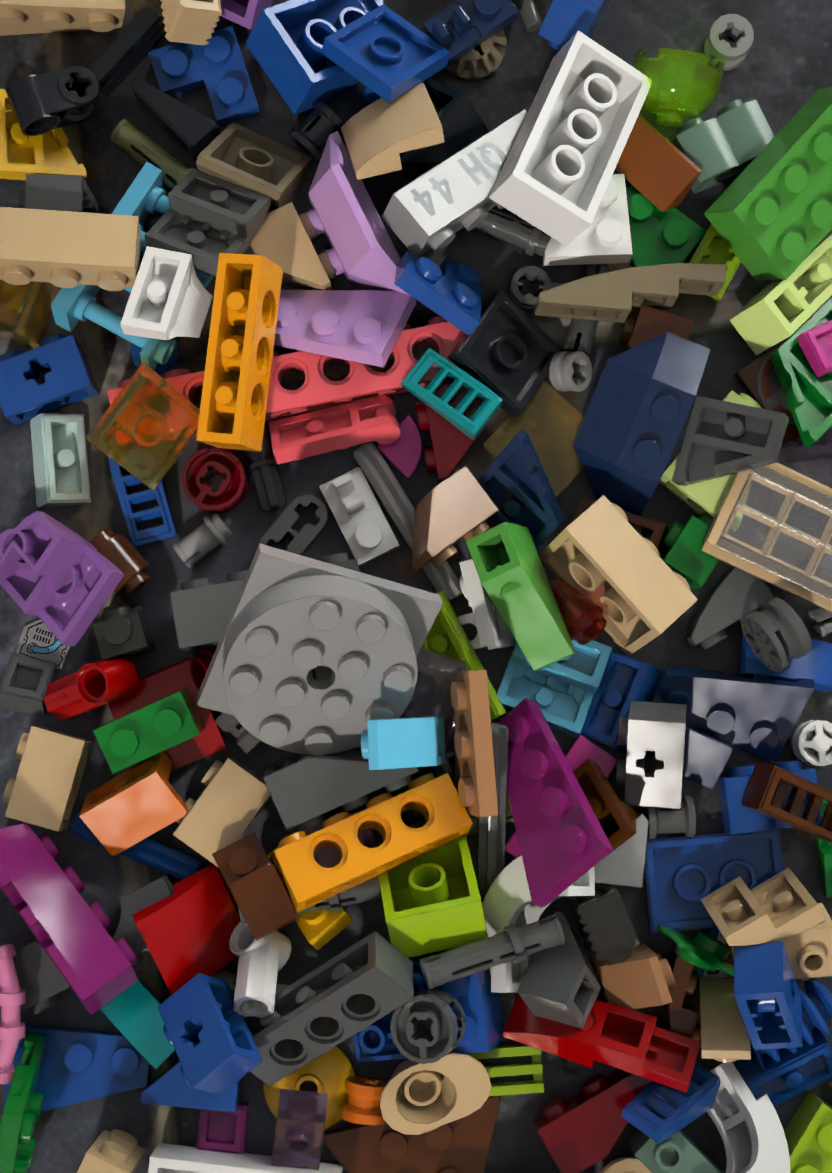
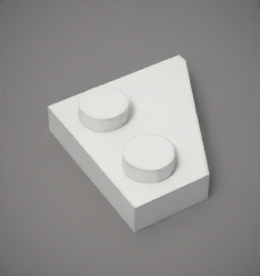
M624 174L612 175L589 227L566 246L551 237L544 252L543 266L630 263L633 253Z

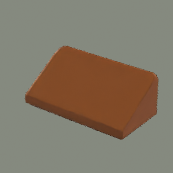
M640 114L636 119L615 168L618 173L624 174L625 179L662 212L680 205L702 172L695 163Z

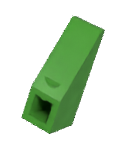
M503 522L467 540L466 543L481 584L532 669L538 671L575 654L574 646L528 527Z

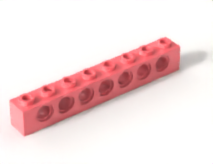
M441 316L430 319L427 326L411 329L410 324H406L390 354L394 364L386 372H376L368 364L300 350L279 356L277 351H273L265 422L285 419L378 395L394 397L409 394L411 392L404 388L401 382L418 362L413 356V351L420 345H430L436 349L438 354L453 363L448 356L465 333ZM340 362L347 365L350 369L348 376L341 381L329 380L324 374L330 364ZM432 365L418 384L426 388L440 369ZM175 369L163 373V379L145 382L144 378H130L120 381L118 383L119 388L107 390L117 444L124 451L144 446L197 437L200 408L193 406V398L198 391L203 389L205 370L190 373L189 369ZM291 371L302 373L305 376L303 385L296 390L283 388L281 380L286 373ZM447 376L440 386L450 385L454 380ZM158 398L170 400V410L166 415L159 418L149 415V407L154 400Z

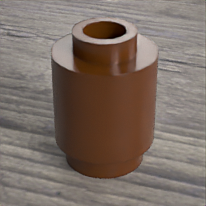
M109 527L89 542L97 548L100 554L125 574L113 591L116 595L126 591L131 596L150 580L146 573L151 568V564L123 533L117 534L112 527Z

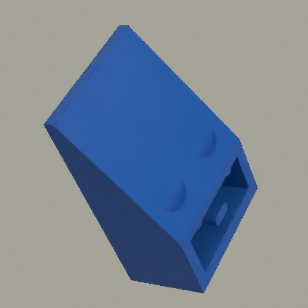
M447 951L408 958L413 962L414 994L420 990L428 989L421 972L419 959ZM489 969L434 987L450 993L464 1009L466 1018L465 1035L460 1044L449 1053L490 1052L505 1040V1037H503L504 1027L499 993L491 992ZM453 1001L449 1004L451 1008L454 1005ZM456 1008L454 1014L460 1016V1013ZM395 1010L372 1023L364 1031L353 1035L357 1062L407 1059L399 1052L392 1039L390 1026ZM457 1020L458 1026H462V1022ZM461 1030L458 1031V1038L460 1037Z

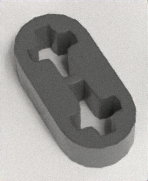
M314 495L298 496L287 506L259 543L269 546L274 541L277 544H281L290 534L294 538L288 544L287 551L303 556L328 524V512L325 504ZM312 505L316 506L318 509L315 515L319 522L315 526L306 523L298 533L295 532L293 529L300 521L297 510L301 506L307 510Z

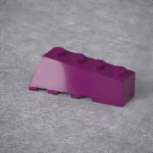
M28 823L0 828V889L88 1013L92 1015L138 981V977L132 967V964L138 961L123 937L114 942L106 931L111 922L99 904L94 901L88 906L79 893L85 890V887L74 870L69 866L62 871L54 858L59 856L60 853L45 832L37 836Z

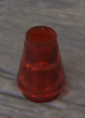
M563 578L555 579L549 583L570 639L575 640L580 645H584L598 637L607 624V620L603 616V609L573 586L566 583Z

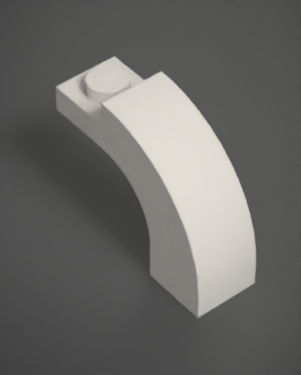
M522 855L516 858L496 877L483 901L482 907L488 937L504 932V927L512 924L519 927L538 921L547 906L559 898L566 896H595L594 867L545 907L532 904ZM534 954L526 956V961L518 964L511 961L491 967L489 969L491 992H517L524 970L529 967Z
M733 1062L722 1063L710 1070L719 1077L720 1087L713 1108L707 1111L717 1127L724 1143L727 1158L726 1173H790V1156L785 1133L778 1114L767 1094L755 1099Z

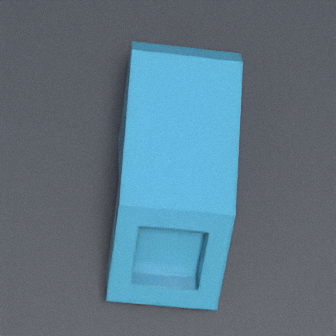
M444 716L368 720L367 730H363L361 734V753L363 758L369 761V770L426 767L446 763Z

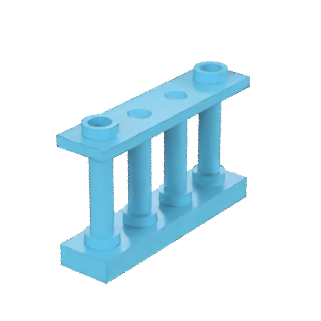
M146 162L112 212V214L138 216L141 233L140 250L143 252L146 250L144 236L146 232L143 231V223L150 213L153 215L157 213L164 215L170 209L169 198L166 196L163 186L162 170ZM195 268L196 276L202 285L207 288L214 275ZM78 284L74 288H61L51 303L56 325L72 332L79 320L84 322L89 319L142 348L140 352L142 371L148 375L152 374L158 363L164 365L171 357L176 345L174 338L161 340L123 334L120 325L122 316L96 303L95 296L100 290L99 286ZM126 287L124 290L131 293L132 288Z

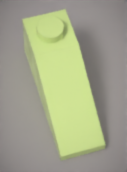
M832 233L815 247L787 280H773L729 320L756 355L790 337L832 296Z

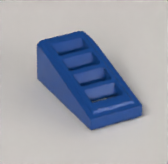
M144 446L108 456L112 477L132 544L135 547H140L178 537L157 452L153 446ZM147 463L148 470L125 475V468ZM152 481V489L130 494V486ZM157 499L158 507L139 512L134 511L133 505ZM162 517L163 525L139 530V522Z
M695 1062L687 1093L653 1081L623 1108L621 1117L660 1144L713 1108L720 1087V1079L711 1071ZM649 1109L653 1110V1111L656 1112L658 1115H660L661 1117H663L664 1120H662L661 1118H659L658 1116H656L654 1113H652L651 1111H649Z

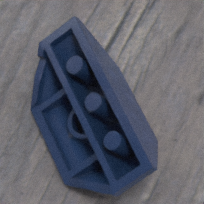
M666 332L607 359L573 442L574 450L596 500L604 495L611 503L618 505L622 510L641 516L661 480L692 407L711 349Z

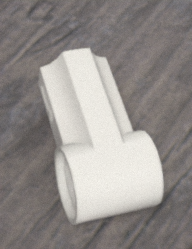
M240 921L234 928L229 941L230 950L239 957L233 1010L244 1017L264 1018L274 1013L278 971L288 961L292 945L290 939L277 930L256 941L248 924H242Z

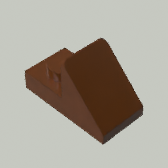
M588 759L575 769L573 773L614 851L636 834L637 813L634 808L618 799L599 765Z
M255 832L212 854L256 941L299 918L273 863L268 859Z

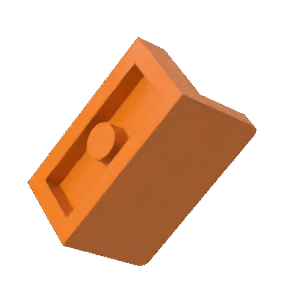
M164 751L139 762L86 794L79 817L110 855L115 856L186 816L188 806L168 782L173 763Z

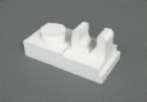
M360 467L319 486L354 558L358 561L359 567L400 547Z
M473 560L459 562L462 573L459 580L460 588L465 598L468 599L469 607H472L473 612L459 616L458 620L461 625L473 624L477 627L478 633L475 639L470 641L473 649L488 647V650L514 646L513 635L481 584Z

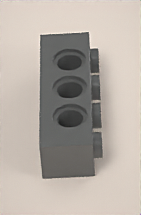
M374 931L275 995L273 1014L264 1018L243 1016L263 1060L250 1072L268 1086H272L286 1076L294 1074L299 1068L320 1055L330 1052L335 1046L354 1034L364 1031L372 1023L400 1006L403 1007L414 998L413 962L378 932Z

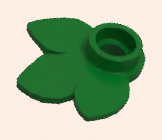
M658 925L657 930L659 933L677 944L674 951L680 958L699 968L712 972L719 968L734 976V965L727 959L732 951L730 947L700 930L696 937L691 939L672 928Z

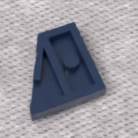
M522 429L482 473L477 482L499 509L492 517L500 524L508 522L528 527L537 550L565 520V517L530 436Z

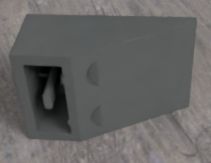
M347 750L323 756L294 753L267 765L263 779L286 830L298 826L299 831H305L326 820L324 814L330 810L341 806L343 812H347L369 801L367 794L384 787L388 793L412 782L410 775L418 772L417 767L369 770V761L363 758L361 750Z

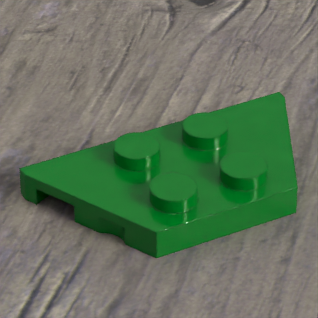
M832 297L770 356L802 442L807 448L814 444L832 426V372L817 378L798 343L797 337L809 329L832 320Z
M27 1031L24 1038L21 1064L16 1065L10 1091L2 1113L0 1125V1173H27V1169L32 1166L37 1139L32 1138L35 1123L38 1124L44 1100V1094L36 1093L46 1034Z

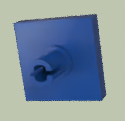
M384 4L325 37L322 47L323 55L365 85L363 96L370 103L380 98H383L388 103L447 67L450 52Z

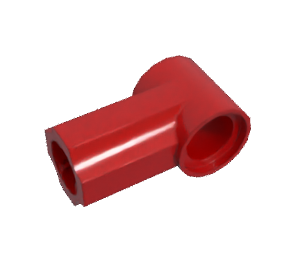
M123 657L85 664L79 671L47 685V692L43 697L47 711L55 715L60 722L74 718L109 702L128 698L135 693L138 687V672L134 664L129 659Z

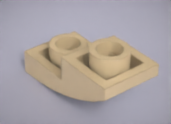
M699 978L702 1059H714L723 1063L734 1062L738 1059L751 1060L750 1037L734 997V978Z

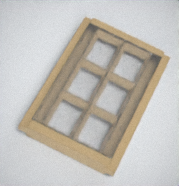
M777 462L735 473L700 551L832 613V488Z

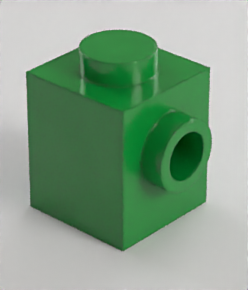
M692 515L683 524L676 520L662 541V544L668 548L661 559L673 572L680 574L694 590L703 586L719 560L700 551L713 522V519L705 515H701L699 519Z

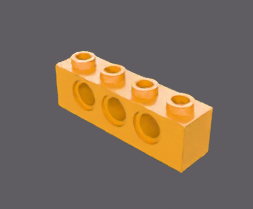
M219 253L196 438V441L217 448L257 452L262 450L283 268L263 255Z
M432 773L423 775L408 784V791L392 797L390 792L381 794L369 800L365 804L367 809L350 816L346 811L325 820L322 823L324 828L310 835H306L305 831H299L282 839L278 843L280 848L274 850L273 862L296 912L307 909L466 836L473 823L465 807H462L458 792L449 774L446 773L437 778ZM407 810H416L424 816L426 824L420 828L408 827L402 821L401 814ZM365 829H374L381 834L383 843L378 847L368 848L361 844L358 834ZM330 848L339 854L341 861L334 867L325 868L315 861L314 855L320 849Z

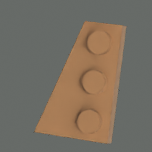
M487 670L455 671V682L451 683L450 689L451 703L455 710V788L462 807H465L469 815L477 817L498 816Z

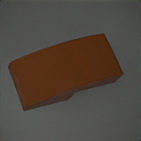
M670 950L667 961L673 973L676 986L668 988L673 1002L663 1005L665 1030L699 1041L701 1037V1021L698 1020L699 1013L693 1006L683 1003L684 997L690 998L695 990L698 971L693 969V964L686 962L674 951Z

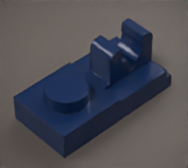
M457 0L424 23L420 31L450 52L447 63L448 67L518 19L519 10L511 0Z

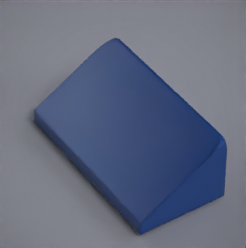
M611 650L580 735L627 754V745H618L619 718L629 717L630 701L650 702L661 676V670L650 663Z
M817 1027L812 1029L813 1045L810 1046L802 1038L803 1047H798V1052L795 1054L787 1048L779 1049L781 1061L778 1063L767 1053H764L762 1055L764 1070L760 1067L752 1053L751 1060L738 1059L733 1062L755 1099L767 1094L773 1106L776 1107L832 1078V1051L828 1041Z

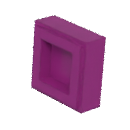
M239 1102L235 1112L200 1109L196 1149L243 1154L249 1103Z

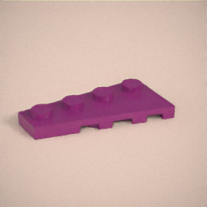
M525 698L503 717L498 724L507 726L509 730L507 791L532 904L545 907L611 853L613 848L537 702Z

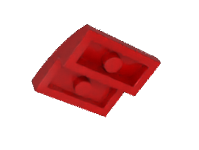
M190 657L139 678L138 687L133 695L108 703L113 719H117L186 687L205 729L200 735L164 750V753L173 763L171 771L227 748L226 740L220 727L215 723L216 718L212 710L197 706L199 690L191 676Z
M214 864L173 884L174 894L132 914L171 995L198 973L212 976L237 957L230 950L229 941L234 928L241 920Z

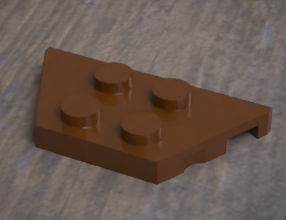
M490 1096L482 1107L474 1113L420 1135L402 1134L393 1130L386 1123L384 1125L355 1124L324 1131L323 1138L327 1147L348 1173H483L500 1100L499 1096Z

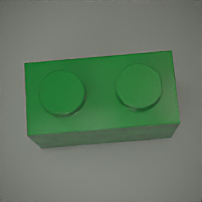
M185 687L103 724L93 730L111 772L114 774L200 735L205 728Z

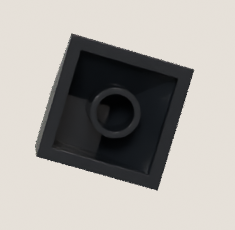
M428 78L423 82L442 124L445 142L399 153L400 160L404 163L440 164L489 133L488 128L464 92Z

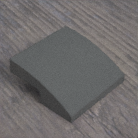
M193 168L168 193L170 209L144 235L146 247L192 254L196 269L216 276L219 253H245L271 205L270 197Z

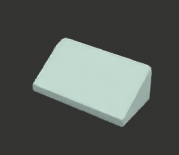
M40 413L32 418L30 428L37 507L45 508L91 503L84 414Z

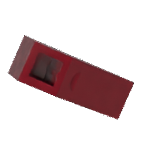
M621 1069L606 1077L603 1073H599L584 1081L579 1086L581 1092L571 1098L564 1100L563 1097H558L539 1109L540 1116L533 1120L540 1137L560 1172L580 1173L606 1158L628 1121L621 1117L623 1108L653 1081Z

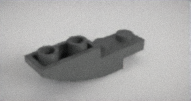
M826 524L810 532L808 535L820 539ZM780 532L770 555L788 564L795 565L805 558L809 561L815 548L799 540L793 542L789 535ZM765 540L754 547L761 550ZM824 552L822 558L826 557L829 554ZM732 566L711 589L693 617L684 638L686 645L692 647L701 643L705 650L728 636L724 628L737 620L741 622L742 617L752 611L760 612L762 605L774 598L765 583L766 581Z

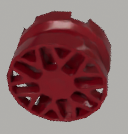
M206 447L195 452L186 461L182 471V486L186 496L200 510L209 514H225L236 509L244 501L248 491V476L241 461L232 452L223 448Z

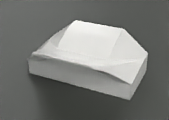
M146 247L120 323L123 334L161 340H170L174 337L200 338L213 296L196 276L192 254Z

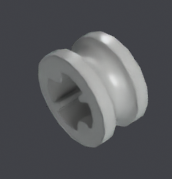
M560 351L553 356L549 367V377L552 386L561 392H581L588 387L592 377V365L585 352Z

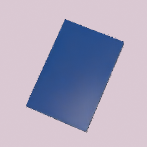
M779 829L740 834L719 832L695 834V837L683 835L647 839L643 876L649 932L658 933L657 927L659 924L676 931L716 928L717 926L700 899L739 876L751 890L783 871Z

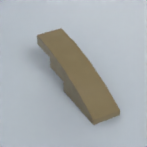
M662 264L630 267L583 277L540 292L535 305L534 315L624 323L632 306L641 307L643 304L656 309L670 310L679 293L716 296L726 282L727 264Z

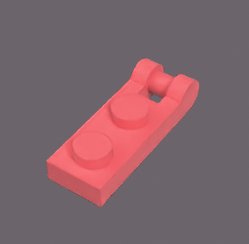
M378 395L269 422L272 449L277 465L335 450L347 449L351 446L372 441L383 445L394 443L400 436L399 423L395 418L396 409L394 401L389 396Z

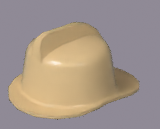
M452 1052L436 1062L427 1064L413 1062L407 1058L398 1065L392 1078L389 1079L382 1090L380 1109L383 1119L393 1130L402 1134L420 1135L464 1118L479 1110L488 1099L491 1089L489 1072L480 1061L467 1054Z

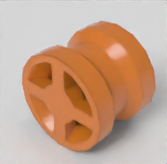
M368 1076L347 1077L345 1079V1090L348 1093V1101L342 1106L341 1118L345 1121L361 1125L386 1124L380 1109L382 1090L388 1081Z

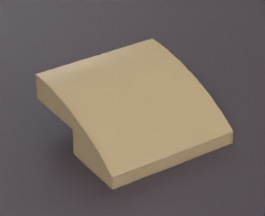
M424 82L389 103L383 98L376 100L351 117L341 127L342 136L357 180L402 170L399 153L445 142L442 124Z
M789 867L751 890L739 876L700 899L729 946H747L777 941L810 929L827 920L818 903Z

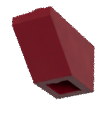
M450 385L439 386L433 394L441 398ZM461 387L448 405L455 409L468 391ZM475 398L463 415L470 419L481 406V401ZM424 402L416 403L419 430L428 429L431 447L423 448L427 475L436 473L437 485H439L454 474L482 435L484 428L473 441Z

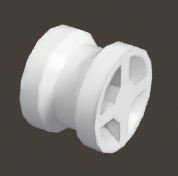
M809 720L800 723L794 728L790 736V747L792 754L797 760H801L806 765L814 766L832 764V723L823 720Z

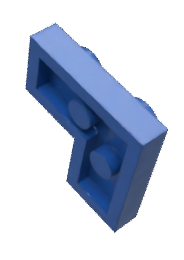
M233 26L211 33L212 38L209 39V44L204 46L174 43L148 52L159 88L164 93L173 97L206 86L219 127L261 114Z
M410 251L405 253L397 263L394 284L469 336L480 324L482 281L479 275L470 266L464 263L457 264L448 257L438 267L426 257L418 258Z

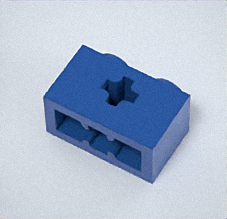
M65 334L52 335L43 339L38 348L27 352L13 350L0 355V405L5 418L15 426L31 420L40 413H51L99 395L83 348L73 335L67 337ZM45 368L48 371L45 374L46 382L39 384L36 381L40 378L39 371Z
M767 942L756 945L734 946V997L754 1050L803 1047L801 995L784 943Z
M198 973L157 1007L165 1024L163 1027L164 1034L174 1046L180 1060L181 1075L192 1089L221 1095L263 1061L243 1016L233 1010L234 996L227 981Z

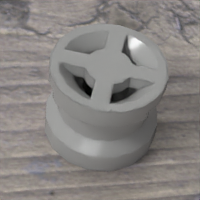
M726 14L714 21L704 43V55L711 66L719 70H731L743 63L754 41V31L751 24L746 18L738 14ZM728 37L733 38L735 43L729 40Z

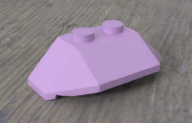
M338 131L329 135L308 193L311 209L306 211V214L312 223L316 236L324 234L330 246V249L326 250L325 253L331 262L336 276L343 273L348 285L360 290L397 291L408 294L394 284L397 263L401 259L362 180H357L348 151Z

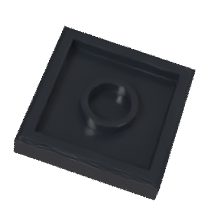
M500 290L490 298L482 309L480 324L469 336L467 334L463 335L448 358L457 367L501 397L503 402L500 407L510 417L515 418L522 414L549 375L550 362L557 352L564 350Z

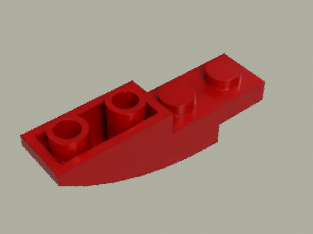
M518 993L503 1031V1037L578 1064L592 1068L594 1061H598L687 1093L701 1045L699 1041L656 1027L657 1017L597 1000H595L583 1029L533 1015Z

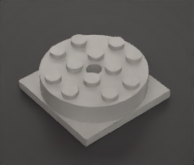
M259 543L198 691L197 706L234 715L238 722L253 736L268 745L284 751L323 756L356 747L361 748V734L363 730H367L368 720L400 718L409 705L417 683L418 669L416 658L442 606L441 596Z

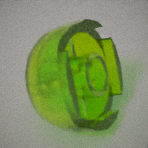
M659 48L657 58H646L647 49L635 53L633 67L646 75L651 85L642 108L649 113L657 115V124L670 127L683 126L684 119L699 117L708 111L716 101L724 71V63L720 60L715 67L709 66L710 56L670 48Z

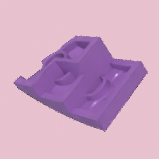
M36 511L21 520L17 527L9 528L0 534V586L6 590L25 614L38 616L62 645L75 647L125 574L100 554L97 548L73 530L48 514Z

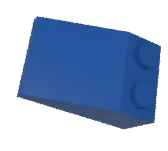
M289 0L262 10L246 41V45L292 113L296 115L314 108L312 104L317 99L327 103L360 82L322 54L324 38L378 8L384 2L382 0Z

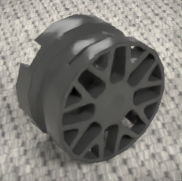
M772 598L762 605L760 612L752 611L741 619L742 632L750 648L758 659L774 672H780L788 667L791 658H802L811 652L812 643L806 626L793 608L782 599Z
M437 988L423 989L414 994V998L403 1007L400 1006L394 1011L390 1030L393 1042L402 1055L410 1061L427 1064L438 1061L460 1044L465 1035L466 1018L464 1009L450 993ZM453 1001L454 1005L451 1008L449 1004ZM456 1008L458 1009L460 1016L454 1014ZM457 1020L462 1022V1026H458ZM461 1030L460 1037L458 1038V1031Z

